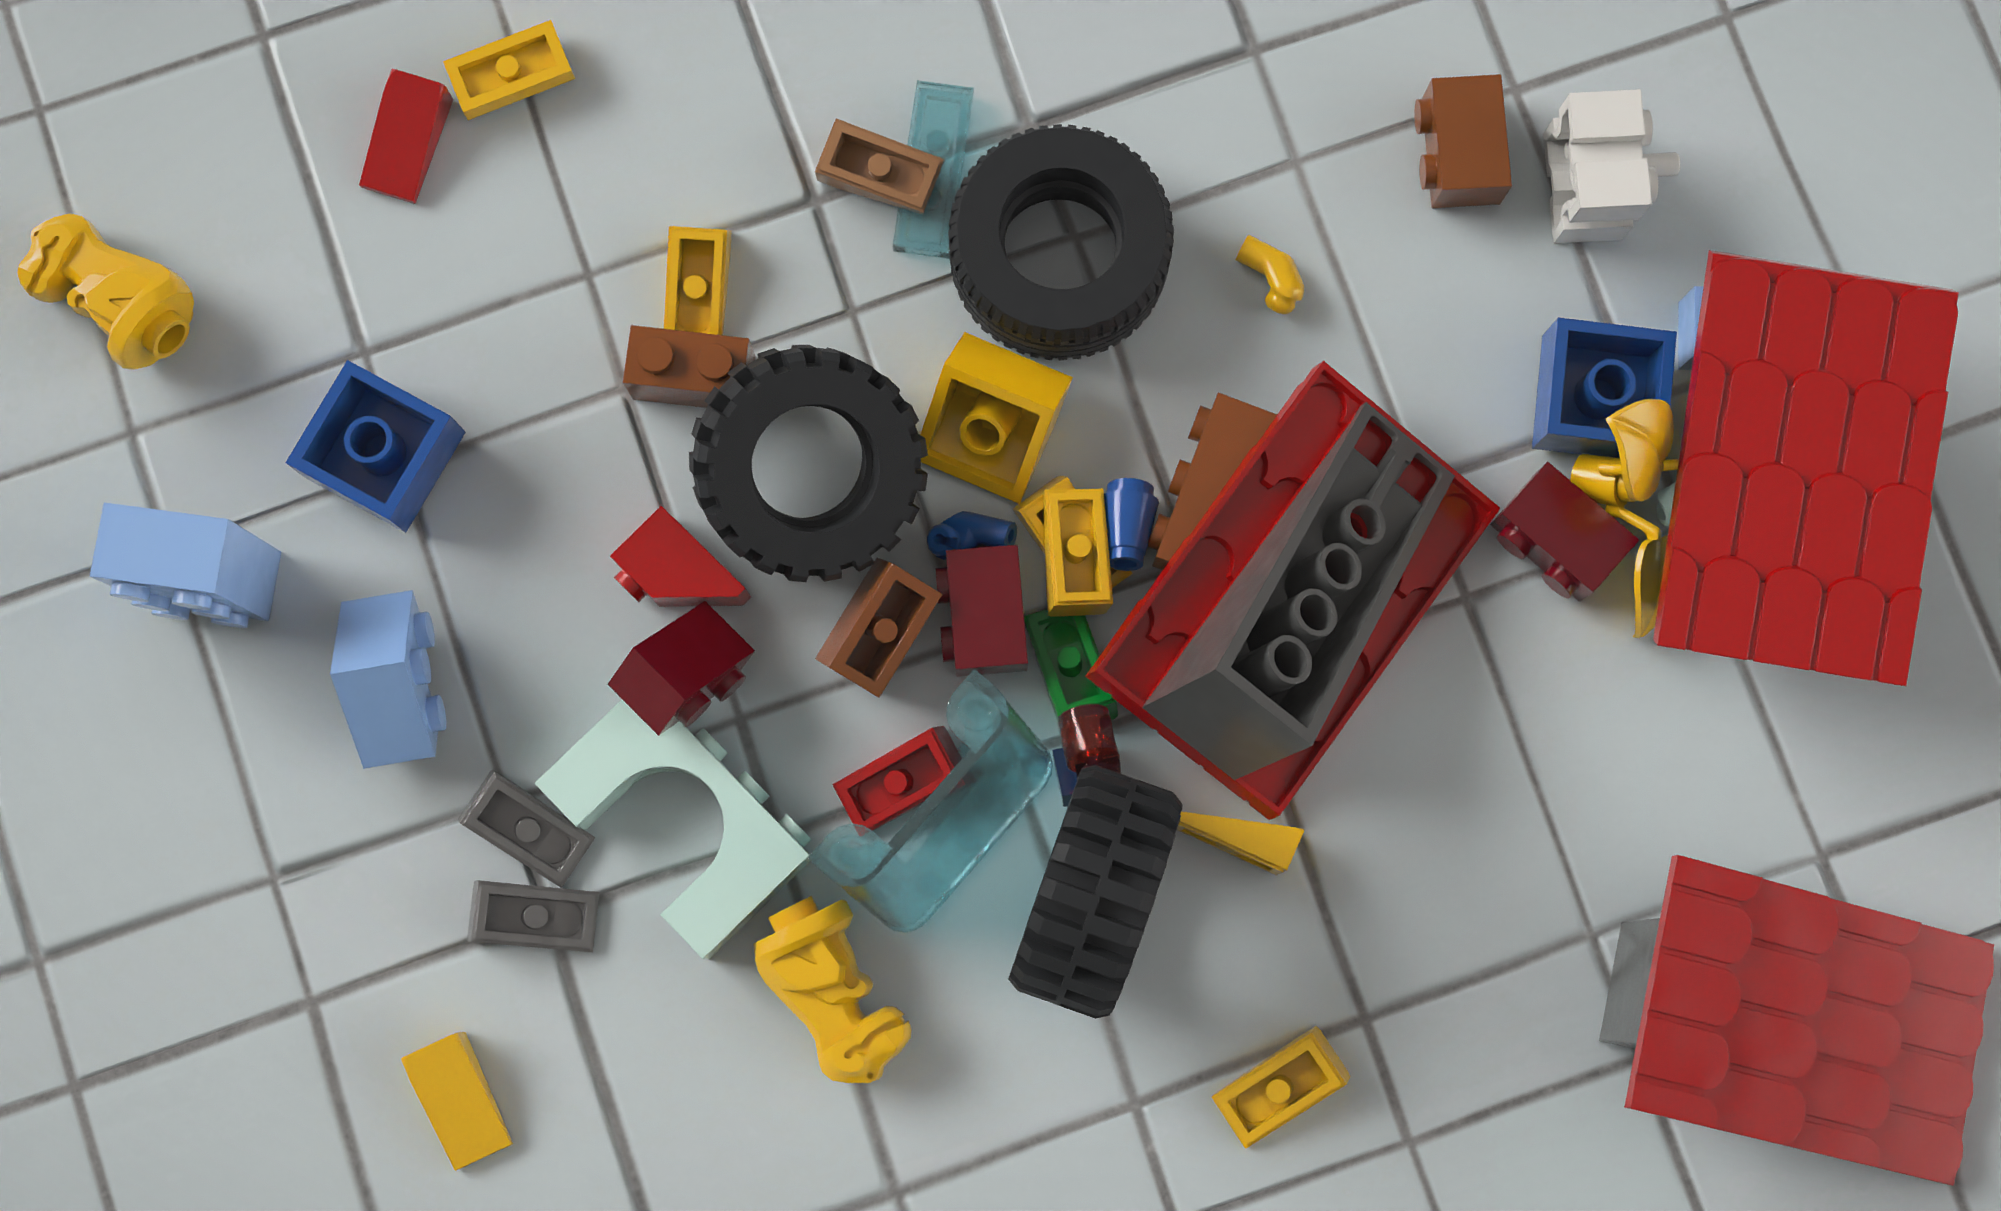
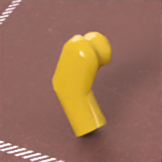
M1248 234L1235 260L1266 276L1268 285L1271 287L1265 297L1267 307L1279 314L1291 313L1295 308L1296 301L1302 300L1305 288L1294 260L1283 251Z

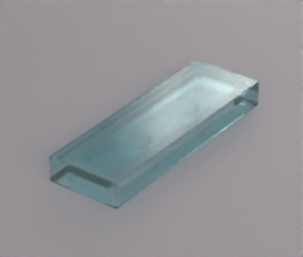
M917 80L907 145L945 159L924 215L898 207L893 239L894 252L949 259V220L952 203H955V195L961 188L974 99V88Z

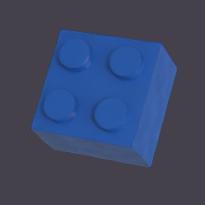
M1558 317L1542 335L1532 449L1620 458L1615 437L1606 422V418L1627 405L1644 399L1663 400L1671 408L1677 332Z
M347 360L285 463L304 478L406 533L466 432L450 415Z

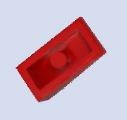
M391 69L382 94L359 183L361 188L416 204L454 100L444 84L397 69Z
M937 726L928 729L832 785L858 835L863 837L971 778V774L947 729L944 726Z

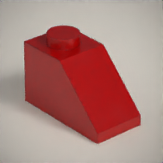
M662 506L610 555L613 561L622 569L614 576V579L638 602L648 595L659 607L698 606L704 601L710 606H743L751 598L746 588Z

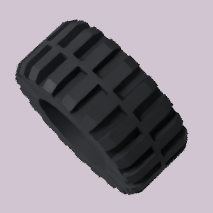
M792 345L791 349L778 351L772 348L758 353L757 360L748 365L741 362L727 374L730 378L720 389L714 386L705 399L708 406L702 418L696 417L691 433L695 438L693 451L689 452V470L693 474L695 486L692 488L697 502L705 513L708 522L726 546L739 558H745L754 568L772 575L774 572L783 574L789 581L807 582L809 576H819L826 582L842 579L841 570L852 566L860 572L875 564L871 555L882 547L890 552L902 540L895 533L904 521L913 524L920 509L913 502L917 491L926 490L928 473L921 469V458L928 456L925 437L918 434L915 425L919 419L912 405L904 401L899 394L900 389L888 377L882 375L865 362L842 351L829 347L823 349L811 345ZM805 406L829 409L841 415L852 426L859 438L862 448V462L857 481L847 497L825 513L807 518H797L783 514L771 507L762 498L755 485L752 473V456L757 441L772 421L789 410Z
M1098 765L1081 769L1008 978L1017 991L1095 1019L1110 1016L1122 992L1141 942L1176 836L1175 833L1179 825L1183 804L1172 791Z

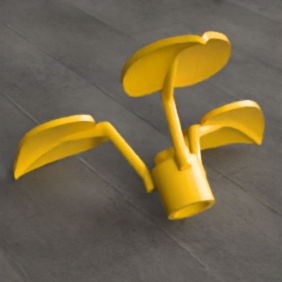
M1659 399L1640 400L1608 416L1606 422L1615 437L1620 458L1581 454L1573 465L1570 481L1596 503L1606 504L1605 511L1612 517L1626 521L1643 531L1647 536V540H1644L1638 549L1634 569L1635 634L1633 637L1639 639L1647 635L1655 627L1668 535L1662 537L1661 529L1658 526L1625 509L1624 506L1628 502H1642L1649 499L1659 485L1661 472L1678 469L1679 459L1665 460L1673 443L1674 423L1670 405L1666 401Z

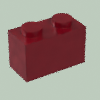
M1548 461L1529 479L1490 524L1499 532L1497 540L1509 553L1519 559H1525L1527 556L1544 571L1542 578L1553 591L1564 598L1569 599L1573 596L1579 602L1595 592L1639 541L1635 535Z
M1018 545L946 550L947 567L935 568L937 591L942 594L938 604L950 603L952 626L940 627L943 663L955 662L956 677L1027 671L1028 657Z
M704 601L633 647L607 685L659 736L679 721L685 727L691 725L710 706L712 702L710 699L714 696L720 702L731 696L745 681L746 675L741 669L755 650Z

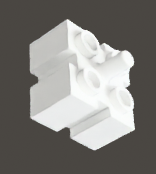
M1641 89L1569 93L1559 108V118H1553L1544 131L1547 177H1551L1552 196L1549 199L1553 244L1622 240L1633 228V221H1639L1650 208L1652 202L1656 201L1658 177L1678 175L1680 171V157L1678 153L1643 154L1642 146H1648L1651 143L1653 122L1651 112L1643 110Z

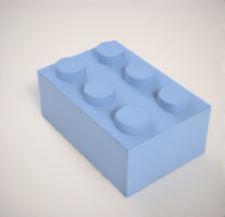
M104 502L90 577L111 586V596L132 600L131 605L151 609V614L156 616L189 620V614L192 611L191 613L211 617L210 622L215 624L247 628L249 618L269 621L281 551L229 519Z

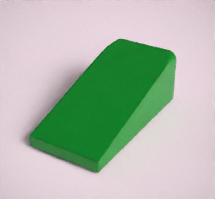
M1047 609L1024 616V623L1062 735H1068L1116 719L1118 717L1117 701L1111 697V694L1104 692L1085 677L1100 656L1086 616L1053 617L1048 616Z

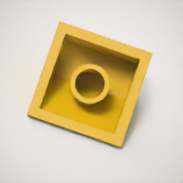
M964 332L943 365L920 434L925 437L928 456L921 458V463L1020 504L1054 429L1073 377Z

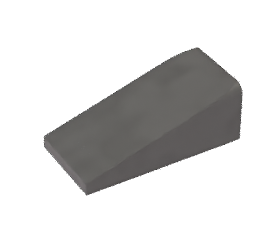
M494 770L489 772L458 818L460 824L560 888L565 884L595 839L593 835L576 827L569 819Z
M480 880L474 881L467 941L593 953L600 892Z

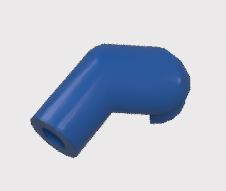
M962 511L933 526L928 532L926 543L928 549L936 557L947 560L946 550L977 548L980 545L989 547L1014 545L1017 537V525L1012 521Z

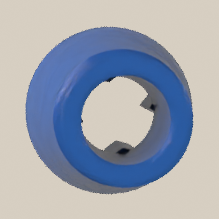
M1135 478L1115 479L1107 484V490L1104 493L1110 567L1122 571H1134L1143 567L1144 556L1146 555L1159 500L1154 496L1153 485L1147 481Z

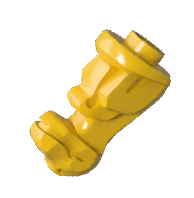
M65 214L53 217L32 230L30 251L18 266L17 273L21 286L36 300L47 303L59 302L67 297L68 305L77 314L93 318L98 327L109 335L107 349L112 360L118 365L129 370L148 367L159 359L172 355L183 345L190 330L189 323L193 317L194 300L186 282L177 273L159 263L107 245L95 226L88 219L79 215Z
M810 896L768 917L775 933L753 943L757 970L769 988L809 1029L816 1042L822 1073L832 1081L871 1083L882 1077L885 1065L898 1055L911 1039V1026L909 1020L905 1021L903 1019L904 1013L897 1007L885 1006L869 1015H865L860 1010L858 1002L871 992L873 981L870 976L859 971L855 954L845 935V930L851 923L853 913L847 901L842 899L819 910L813 897Z

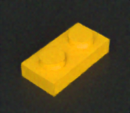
M551 20L443 61L467 120L575 79Z

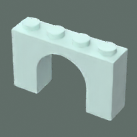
M621 700L545 772L535 784L576 827L585 831L634 784L648 776L663 772H681L695 776L709 786L720 804L724 820L723 839L719 852L706 871L660 915L702 959L710 960L813 859L803 848L812 839L787 813L777 821L762 804L770 797L767 792L746 771L737 778L734 777L720 762L728 752L704 728L694 735L679 721L658 736Z

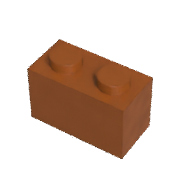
M1501 74L1432 78L1422 99L1416 100L1414 110L1417 134H1425L1427 154L1420 157L1419 176L1422 190L1430 189L1431 208L1500 205L1512 187Z
M631 325L623 384L633 400L707 408L708 404L705 402V399L714 386L720 389L730 378L727 374L741 362L748 365L755 361L756 356L749 338Z
M876 558L875 564L867 572L815 659L880 698L942 594L895 564Z

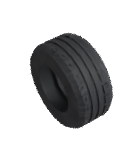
M1062 124L1053 125V128H1048V125L1039 126V129L1035 130L1030 128L1025 130L1024 134L1020 132L1013 134L1010 139L1005 138L1000 141L999 146H993L987 150L986 156L982 155L977 160L976 166H972L968 171V177H964L962 180L961 188L955 195V203H952L948 231L949 259L953 282L958 290L960 300L964 301V308L972 315L975 323H980L981 329L984 332L990 333L994 340L1003 342L1004 346L1009 349L1015 348L1017 349L1016 352L1023 355L1028 353L1030 357L1034 358L1039 356L1044 357L1046 360L1058 358L1059 361L1067 360V358L1071 357L1072 359H1081V356L1084 355L1090 357L1095 355V352H1104L1108 350L1109 346L1112 345L1114 347L1123 338L1126 339L1132 335L1133 329L1137 330L1141 326L1143 320H1146L1151 314V310L1155 307L1164 288L1174 243L1172 211H1169L1170 203L1168 198L1165 197L1162 184L1158 183L1159 178L1154 172L1151 173L1147 162H1142L1139 154L1135 151H1129L1130 147L1124 142L1121 144L1117 142V138L1112 136L1107 138L1104 136L1105 133L1099 130L1096 132L1090 131L1091 128L1088 127L1076 129V125L1068 124V127H1062ZM1069 200L1083 204L1098 213L1111 228L1115 236L1116 247L1113 261L1109 269L1102 276L1091 283L1077 288L1053 289L1035 284L1022 276L1007 258L1005 235L1012 220L1028 207L1044 201Z

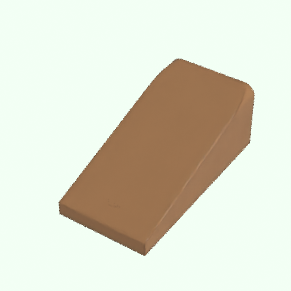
M836 118L815 169L817 181L837 189L924 215L945 159Z

